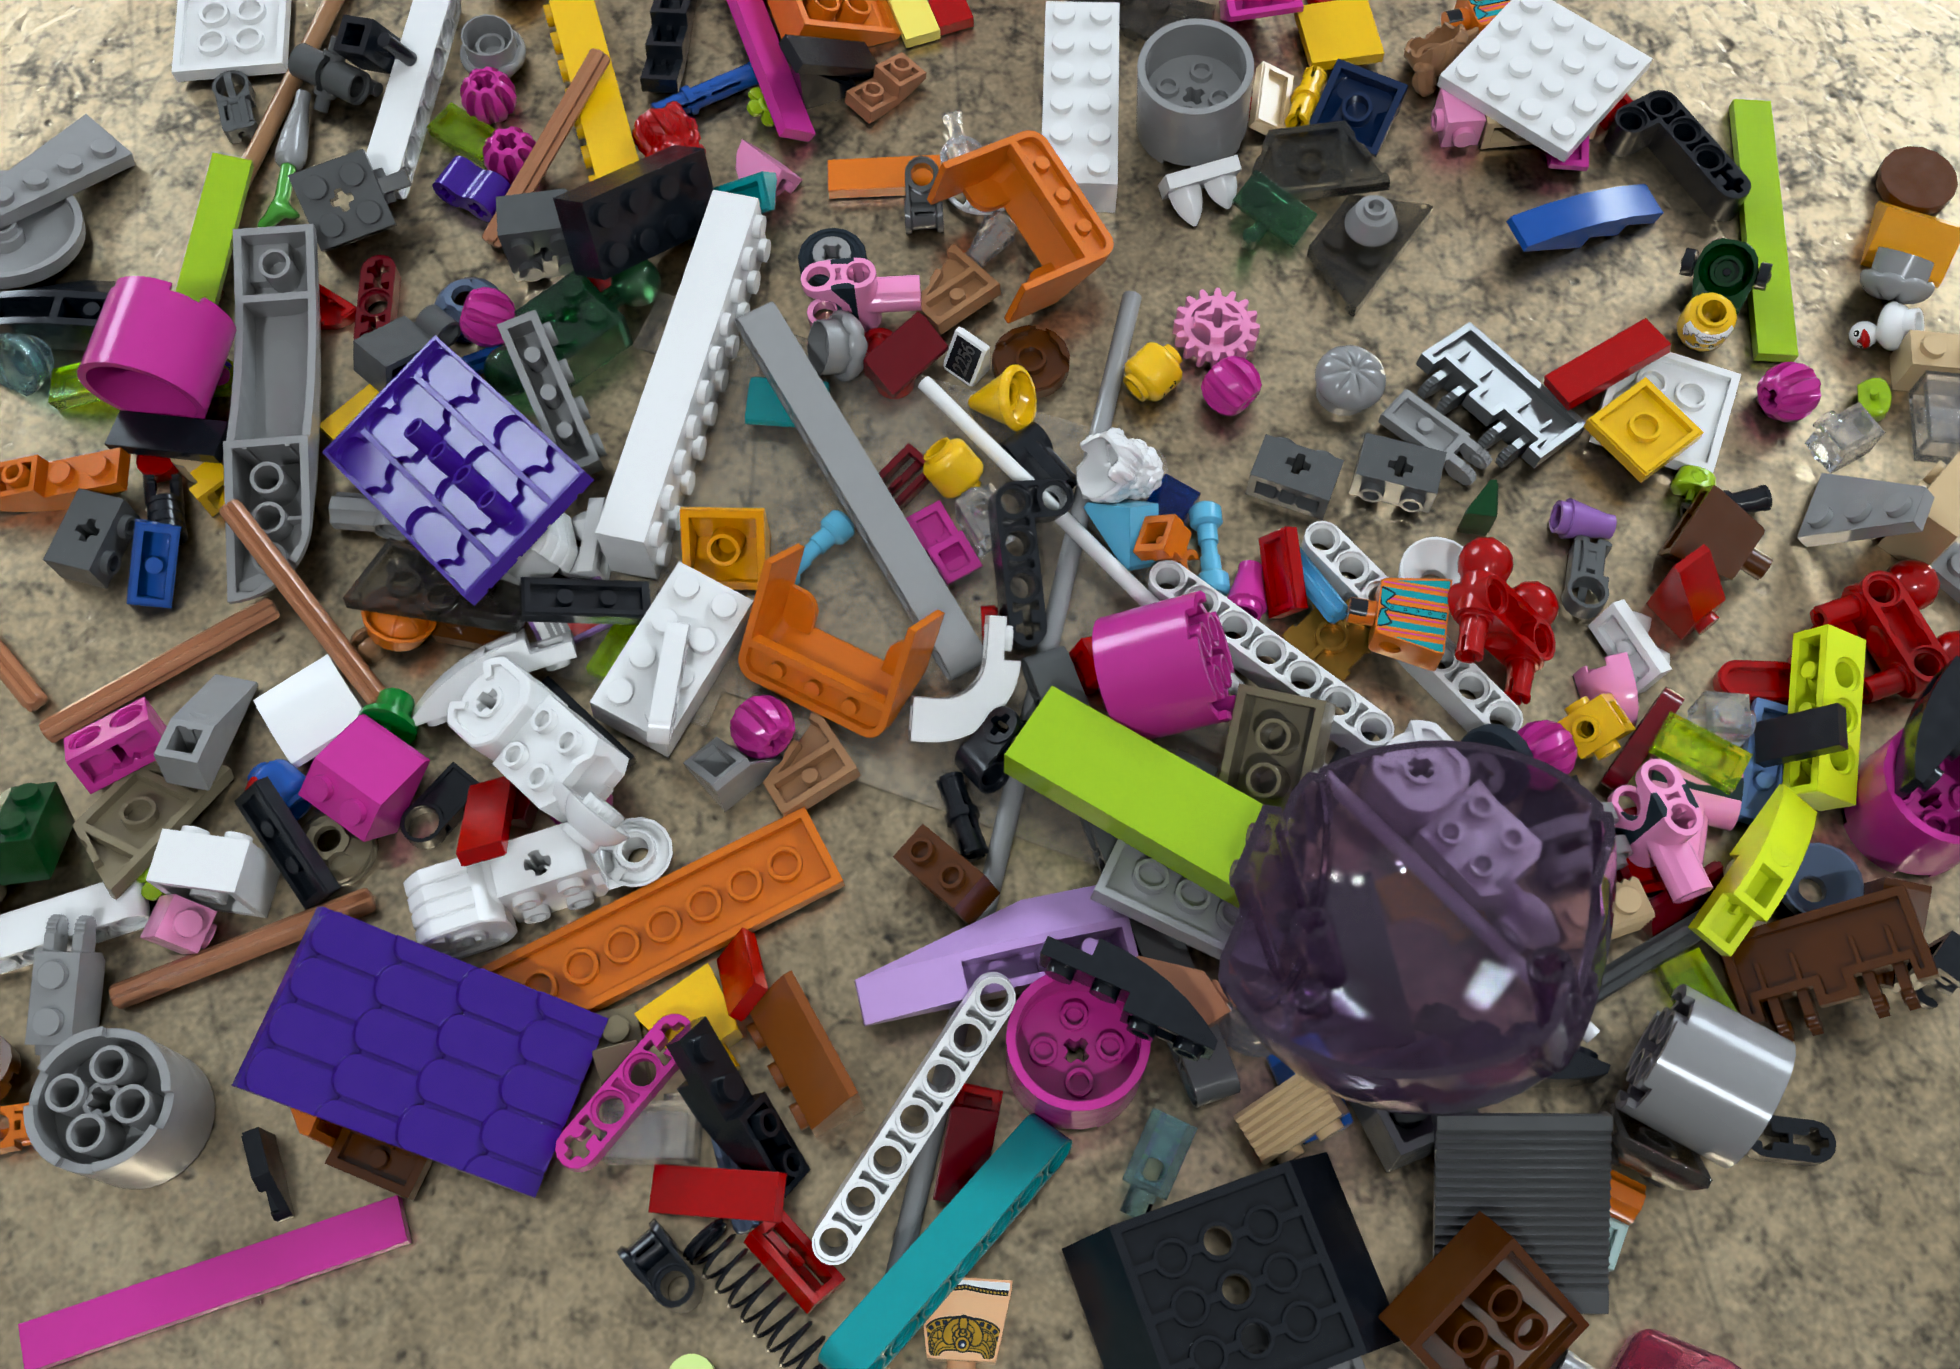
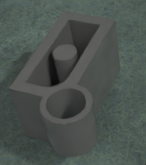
M434 304L425 307L419 313L416 322H412L405 315L396 318L392 322L353 340L354 371L380 392L434 335L448 347L453 345L461 334L459 322Z

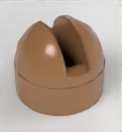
M365 627L356 630L351 636L350 643L366 664L380 661L387 653V649L373 642L368 636Z

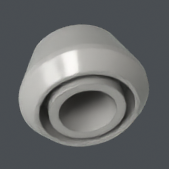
M1369 195L1359 200L1347 212L1344 226L1349 237L1356 243L1367 247H1377L1387 244L1394 238L1398 229V221L1393 205L1389 200L1382 196Z

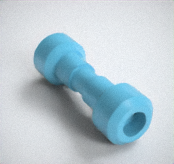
M1200 501L1189 509L1190 527L1197 531L1198 545L1201 547V572L1197 576L1226 596L1230 591L1229 574L1222 570L1221 557L1217 549V544L1219 543L1217 529L1223 524L1221 506L1213 501Z
M832 510L821 520V529L805 545L795 581L796 585L800 584V574L812 565L811 562L816 557L824 554L834 544L843 545L854 536V524L842 511Z

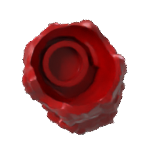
M677 101L667 103L664 108L648 109L634 123V129L632 130L634 144L645 157L673 145L704 148L702 144H699L701 137L696 120L688 117L681 104Z

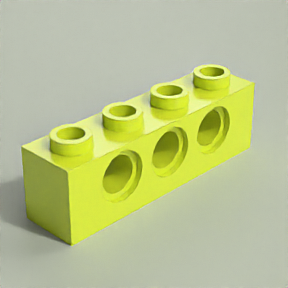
M1829 624L1793 633L1787 715L1834 703L1842 705L1846 708L1848 750L1784 763L1782 782L1809 806L1818 811L1856 806L1866 640Z

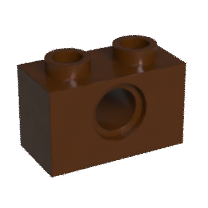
M923 823L893 856L916 881L968 925L976 922L1000 894L980 870Z

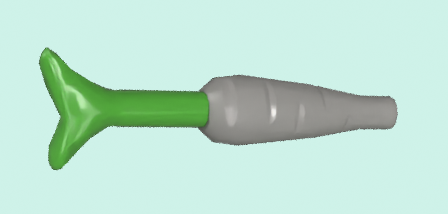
M306 90L296 91L294 104L278 139L274 157L277 165L280 167L275 196L266 213L258 222V227L276 226L284 218L295 220L300 217V214L290 205L292 184L288 175L302 170L307 160L311 94Z

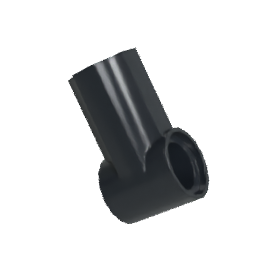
M1036 422L1029 423L999 444L1035 480L1062 479L1072 489L1077 485L1076 475L1053 451L1050 438ZM1047 491L1059 502V499L1056 496V494H1054L1051 491Z

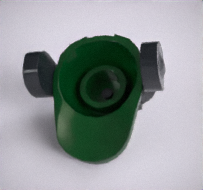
M1721 238L1712 241L1704 247L1700 255L1697 249L1686 248L1685 254L1681 259L1679 274L1689 277L1693 276L1692 298L1702 293L1714 292L1721 294L1732 302L1738 315L1753 285L1756 290H1766L1767 284L1772 277L1771 270L1773 264L1762 262L1758 269V256L1751 245L1744 241Z

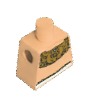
M964 1277L924 1323L928 1361L947 1362V1369H976V1364L996 1365L1011 1300L1013 1280Z

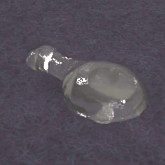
M960 110L946 112L942 115V121L944 126L948 128L950 139L941 149V162L982 147L976 139L964 134L962 127L964 117Z

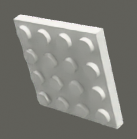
M1511 0L1440 74L1437 86L1564 163L1649 69L1653 58L1553 0Z

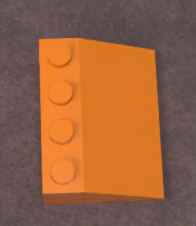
M767 0L781 38L787 34L865 42L867 47L897 40L901 35L887 0Z

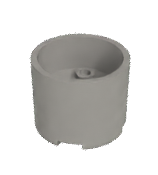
M1192 18L1179 20L1160 28L1145 42L1139 54L1137 65L1136 130L1143 148L1158 162L1163 164L1164 161L1177 165L1195 167L1233 156L1240 148V143L1248 127L1254 58L1249 45L1238 32L1214 20Z
M1681 984L1674 989L1671 998L1677 1000L1671 1009L1665 1007L1662 1012L1657 1010L1637 1043L1624 1070L1628 1072L1626 1081L1630 1083L1627 1093L1621 1089L1619 1090L1615 1098V1107L1715 1164L1728 1169L1737 1164L1748 1153L1773 1116L1785 1092L1794 1067L1796 1046L1794 1042L1690 986Z
M103 1026L84 1030L67 1038L42 1060L37 1067L41 1072L32 1088L29 1105L23 1108L24 1125L28 1138L34 1149L47 1162L69 1172L114 1187L131 1190L160 1185L183 1172L192 1164L204 1148L210 1136L215 1116V1100L212 1087L198 1065L185 1056L139 1032L121 1028H105Z

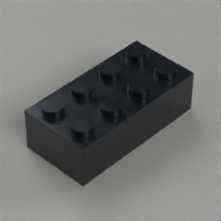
M673 145L554 197L553 201L575 275L606 280L696 237L712 191L714 190L704 148Z

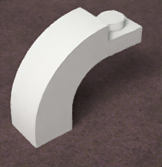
M985 615L981 666L976 678L966 689L953 696L943 698L911 696L908 739L910 741L946 742L963 738L974 733L982 725L990 712L1007 704L1017 684L1021 661L1004 660V652H1011L1013 645V626L1007 625V616Z

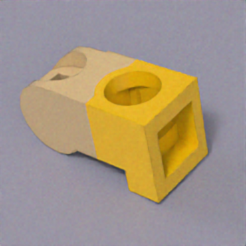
M170 458L171 462L187 480L196 483L189 488V491L212 517L219 513L220 508L225 505L223 464Z

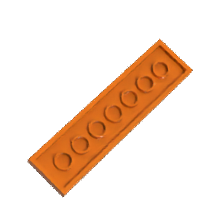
M804 806L480 968L595 1013L726 947L741 928L755 932L844 887L845 884Z

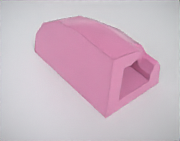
M743 139L741 140L736 153V171L739 179L761 171L774 172L777 177L776 196L785 190L791 194L803 180L766 152Z
M1627 652L1605 657L1606 666L1589 670L1587 666H1583L1573 674L1580 698L1587 696L1591 701L1600 694L1611 693L1635 727L1639 709L1638 691Z

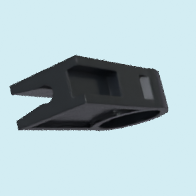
M452 762L423 794L405 810L400 821L403 835L413 846L419 849H431L440 845L463 820L469 786L479 782L455 762ZM435 813L439 816V825L433 834L425 838H414L411 836L412 823L421 814Z

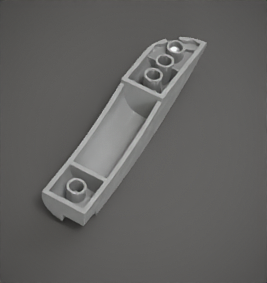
M314 224L233 229L235 326L237 331L234 342L233 382L226 441H223L225 504L233 499L242 502L295 570L302 560L311 538L318 477L321 419V324L317 230ZM225 521L227 602L235 604L253 600L276 588Z

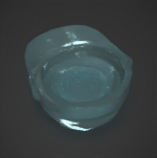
M0 334V384L25 396L37 392L49 379L54 368L55 361L51 348L42 339L34 335Z

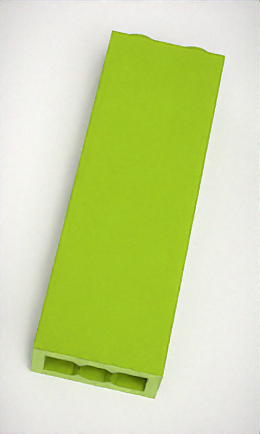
M1054 686L1050 687L1004 754V773L1238 909L1246 895L1253 899L1257 896L1268 876L1261 870L1269 858L1277 862L1290 839L1283 835L1289 820L1287 817Z

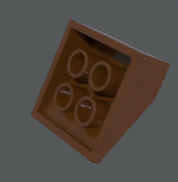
M1480 1210L1378 1316L1387 1328L1427 1369H1549L1589 1326V1323L1515 1238Z

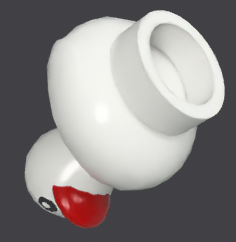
M1896 301L1887 303L1880 313L1877 326L1869 321L1857 322L1849 331V340L1857 348H1868L1878 341L1884 349L1895 351L1909 330L1924 331L1922 310L1920 308L1908 309L1907 306Z

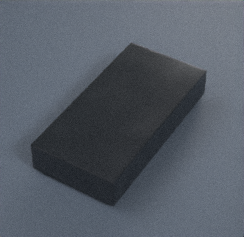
M1838 703L1755 722L1756 764L1766 768L1848 750L1846 708Z

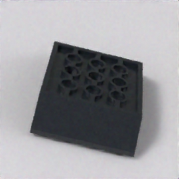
M1327 1152L1281 1163L1111 1225L1062 1248L1063 1256L1103 1369H1328L1400 1341L1378 1318L1389 1305V1301ZM1220 1228L1228 1234L1231 1241L1228 1253L1217 1256L1207 1251L1204 1246V1235L1207 1230ZM1239 1276L1247 1282L1249 1297L1243 1304H1233L1226 1300L1222 1292V1285L1227 1277ZM1256 1324L1266 1331L1268 1345L1263 1353H1250L1243 1347L1241 1334L1245 1326Z

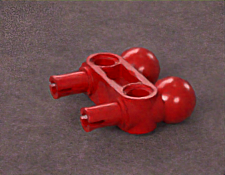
M1477 537L1465 544L1460 552L1457 561L1458 573L1461 576L1460 582L1453 584L1448 592L1450 613L1456 623L1460 625L1457 649H1455L1454 656L1457 660L1471 664L1474 663V660L1481 662L1484 659L1485 648L1507 668L1503 692L1516 705H1521V702L1528 704L1531 701L1530 694L1534 673L1544 667V661L1551 660L1555 653L1556 642L1551 625L1558 615V599L1550 587L1539 581H1525L1511 588L1506 583L1513 571V556L1505 543L1493 537Z
M1907 559L1895 563L1887 571H1873L1860 582L1845 587L1841 598L1815 606L1810 611V618L1815 627L1826 624L1835 627L1852 621L1860 637L1866 640V647L1882 672L1864 678L1862 700L1864 705L1894 694L1907 699H1918L1935 674L1954 657H1960V630L1948 631L1936 637L1920 610L1925 609L1934 602L1941 584L1936 571L1928 563L1917 559Z

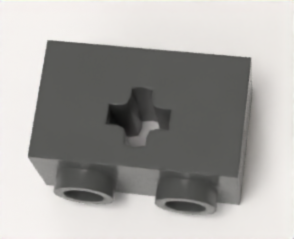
M1366 433L1359 451L1349 494L1359 496L1368 502H1384L1397 505L1408 512L1421 511L1429 513L1438 493L1447 452Z
M1266 434L1251 470L1245 494L1323 520L1344 460L1334 457L1327 451L1312 450L1297 445L1288 438H1276Z
M78 488L43 560L61 578L107 589L112 577L119 571L124 552L130 540L133 539L135 519L141 518L122 498Z

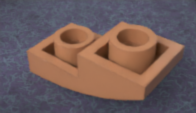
M900 52L875 65L873 78L847 90L845 103L870 124L905 100L926 79L927 73L903 52Z

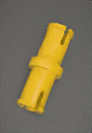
M1314 66L1307 67L1304 70L1300 85L1293 90L1291 96L1292 106L1285 119V126L1291 132L1295 133L1298 122H1301L1298 133H1303L1308 129L1312 113L1319 102L1320 92L1327 79L1326 72L1319 66H1317L1314 76H1311Z

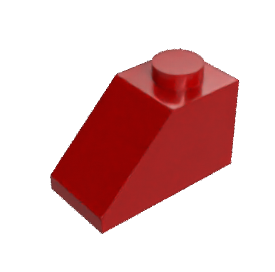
M1703 544L1674 565L1646 603L1681 640L1694 630L1701 635L1714 625L1719 619L1716 611L1726 600L1710 549Z

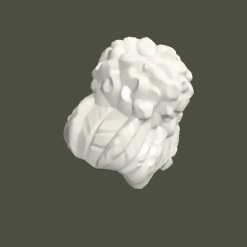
M1112 427L1108 431L1088 435L1080 443L1081 449L1087 452L1086 457L1076 468L1077 486L1082 492L1083 499H1089L1096 503H1119L1127 498L1133 500L1146 499L1154 490L1162 485L1161 479L1164 477L1163 463L1160 457H1158L1156 450L1153 447H1148L1146 442L1141 439H1128L1120 428Z

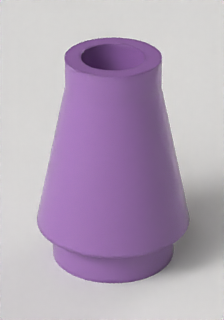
M1572 498L1566 501L1558 500L1552 508L1549 519L1550 531L1558 534L1561 539L1575 538L1578 535L1610 539L1615 532L1617 524L1615 515L1606 514Z

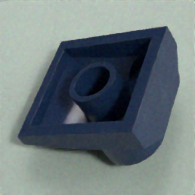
M1337 59L1311 117L1307 131L1377 157L1395 117L1400 112L1401 103L1408 90V85Z

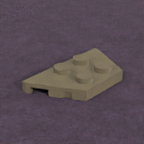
M148 764L117 780L72 825L112 898L117 900L151 865L162 828L181 831L182 826H189L234 779L229 767L221 765L210 790L207 791L166 783L159 766Z

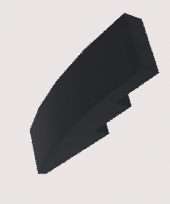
M697 0L653 1L650 10L652 25L645 43L647 59L640 77L643 92L679 93L691 42Z

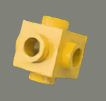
M1611 693L1600 694L1591 701L1587 696L1578 699L1564 709L1568 716L1557 722L1573 736L1578 755L1581 759L1595 756L1598 761L1618 751L1621 748L1618 741L1636 730ZM1592 724L1594 726V733L1591 730Z

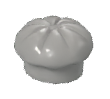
M483 14L467 21L461 29L460 38L462 45L460 48V60L469 74L476 68L483 69L488 66L506 73L510 78L523 66L526 58L525 42L518 32L512 30L511 25L505 19L496 15Z
M1878 247L1871 269L1866 268L1861 271L1859 282L1862 289L1875 298L1896 301L1902 304L1920 303L1928 299L1935 290L1934 283L1928 282L1934 263L1902 251Z
M836 310L828 319L814 321L810 328L807 344L808 359L819 376L834 375L839 381L848 382L855 379L864 369L863 360L866 357L868 343L864 336L865 331L862 323L849 311Z
M1355 345L1335 347L1323 355L1316 366V397L1321 406L1336 415L1351 416L1360 413L1362 410L1377 403L1382 397L1386 386L1384 367L1374 354L1362 347Z

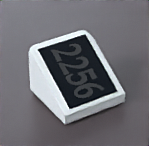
M958 327L954 332L943 367L959 380L973 387L990 370V346L964 328Z

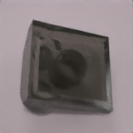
M1605 1099L1597 1114L1600 1111H1607L1613 1116V1131L1611 1133L1612 1160L1610 1162L1612 1165L1617 1167L1623 1165L1638 1172L1646 1181L1660 1188L1669 1187L1688 1191L1709 1188L1713 1180L1699 1154L1616 1109L1614 1103Z

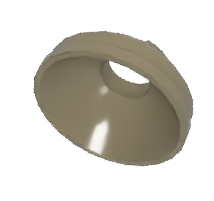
M323 812L311 818L302 828L340 887L353 884L364 877L376 860L378 838L363 842ZM328 830H338L341 834L339 845L329 852L319 851L317 842L320 835Z

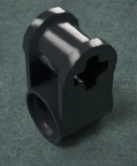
M1006 706L998 707L990 712L982 725L968 741L960 746L955 755V765L985 794L1000 790L1008 781L1010 776L1004 773V754L1015 740V736L1019 734L1027 720H1020L1016 711ZM998 721H1002L1003 723H1005L1008 726V728L1005 729L1002 726H1000L998 724Z
M654 1218L649 1222V1230L628 1248L621 1246L617 1253L633 1275L646 1286L657 1302L671 1312L678 1314L688 1313L701 1302L704 1293L703 1283L682 1256L681 1250L675 1241ZM677 1277H687L689 1284L687 1293L681 1299L671 1301L667 1292L669 1284Z

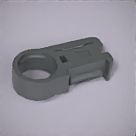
M236 70L221 73L212 83V91L216 97L222 129L232 144L242 142V137L249 136L252 139L258 127L252 108L256 107L255 91L244 73ZM234 86H244L240 93L236 94ZM226 91L228 93V97L223 96Z
M1578 535L1569 549L1565 587L1561 599L1565 610L1572 616L1580 619L1596 617L1602 611L1609 598V577L1604 576L1605 558L1612 549V544L1607 540L1598 539L1597 543L1590 542V537ZM1578 587L1579 590L1576 598L1572 593V589ZM1588 590L1596 595L1598 599L1597 604H1585Z

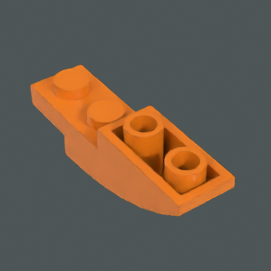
M119 447L48 462L38 454L0 462V511L43 512L68 510L78 488L105 495L127 491L131 455Z

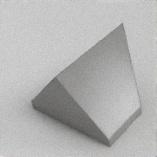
M715 737L683 762V764L722 810L726 812L764 782L774 766H777L783 760V757L775 756L763 760L754 759L739 751L737 746L729 745L720 738Z

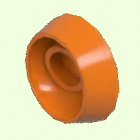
M385 588L372 593L364 601L361 610L368 636L375 644L396 652L410 651L419 647L434 631L438 620L435 607L426 597L416 591L404 588Z

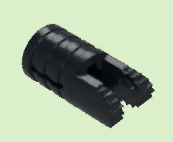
M171 474V479L169 480L171 494L163 493L157 495V482L154 479V475H143L147 520L181 526L179 546L184 544L188 539L185 522V503L181 474Z

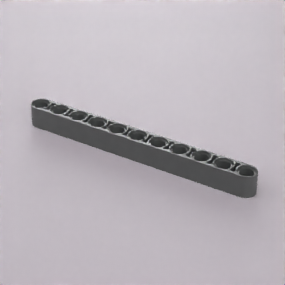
M1064 646L1022 658L1023 674L1036 708L1051 686L1090 706L1071 657ZM1079 816L1102 874L1118 838ZM1129 918L1139 956L1195 969L1185 943ZM1218 1024L1210 1028L1218 1040L1210 1060L1200 1057L1199 1061L1184 1058L1172 1050L1173 1044L1167 1042L1184 1088L1195 1108L1240 1093L1241 1090L1235 1066Z

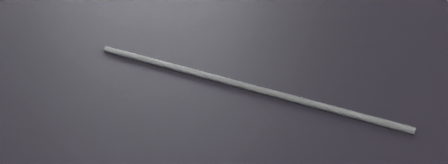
M1126 291L1122 295L1089 435L1108 431L1112 426L1124 375V364L1127 362L1142 299L1141 295L1135 291ZM1084 452L1083 459L1086 457L1087 452ZM1076 485L1074 503L1070 514L1087 530L1090 517L1083 507L1087 502L1092 501L1083 499L1082 492ZM1066 532L1046 609L1047 633L1038 644L1036 654L1059 647L1082 552V548ZM1027 687L1020 720L1028 721L1035 711L1036 705ZM1011 776L1003 786L988 848L989 853L986 856L982 872L999 892H1001L1026 787L1025 784ZM1000 894L976 921L996 912ZM958 1007L949 1009L946 1024ZM969 1024L959 1026L954 1033V1040L960 1046L964 1047ZM936 1065L932 1084L937 1087L948 1085L954 1078V1071L947 1065ZM949 1108L911 1165L885 1274L919 1237ZM926 1110L924 1112L922 1124L927 1120L928 1117Z

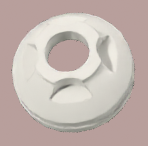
M1428 537L1418 540L1409 546L1403 554L1399 564L1398 577L1422 578L1424 575L1432 574L1441 579L1452 580V585L1459 583L1461 576L1458 573L1457 561L1463 546L1453 540L1442 537Z

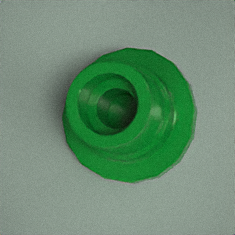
M398 688L383 689L375 703L365 705L359 711L358 716L366 714L407 744L412 743L418 734V726H415V722L411 718L415 701L404 690Z

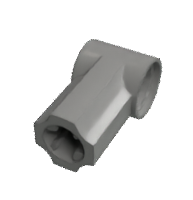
M337 492L335 496H331L328 509L330 524L334 529L370 531L388 540H407L362 493Z

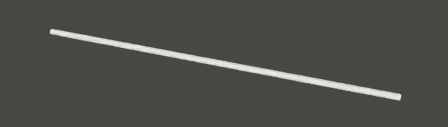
M927 376L921 380L918 388L1013 481L1035 480L931 377ZM1044 491L1042 499L1045 506L1051 510H1058L1059 502L1050 493ZM1069 512L1054 521L1140 606L1159 602ZM1231 673L1232 686L1229 688V693L1237 696L1239 683H1244L1234 673ZM1324 762L1320 782L1586 1043L1592 1040L1600 1030Z

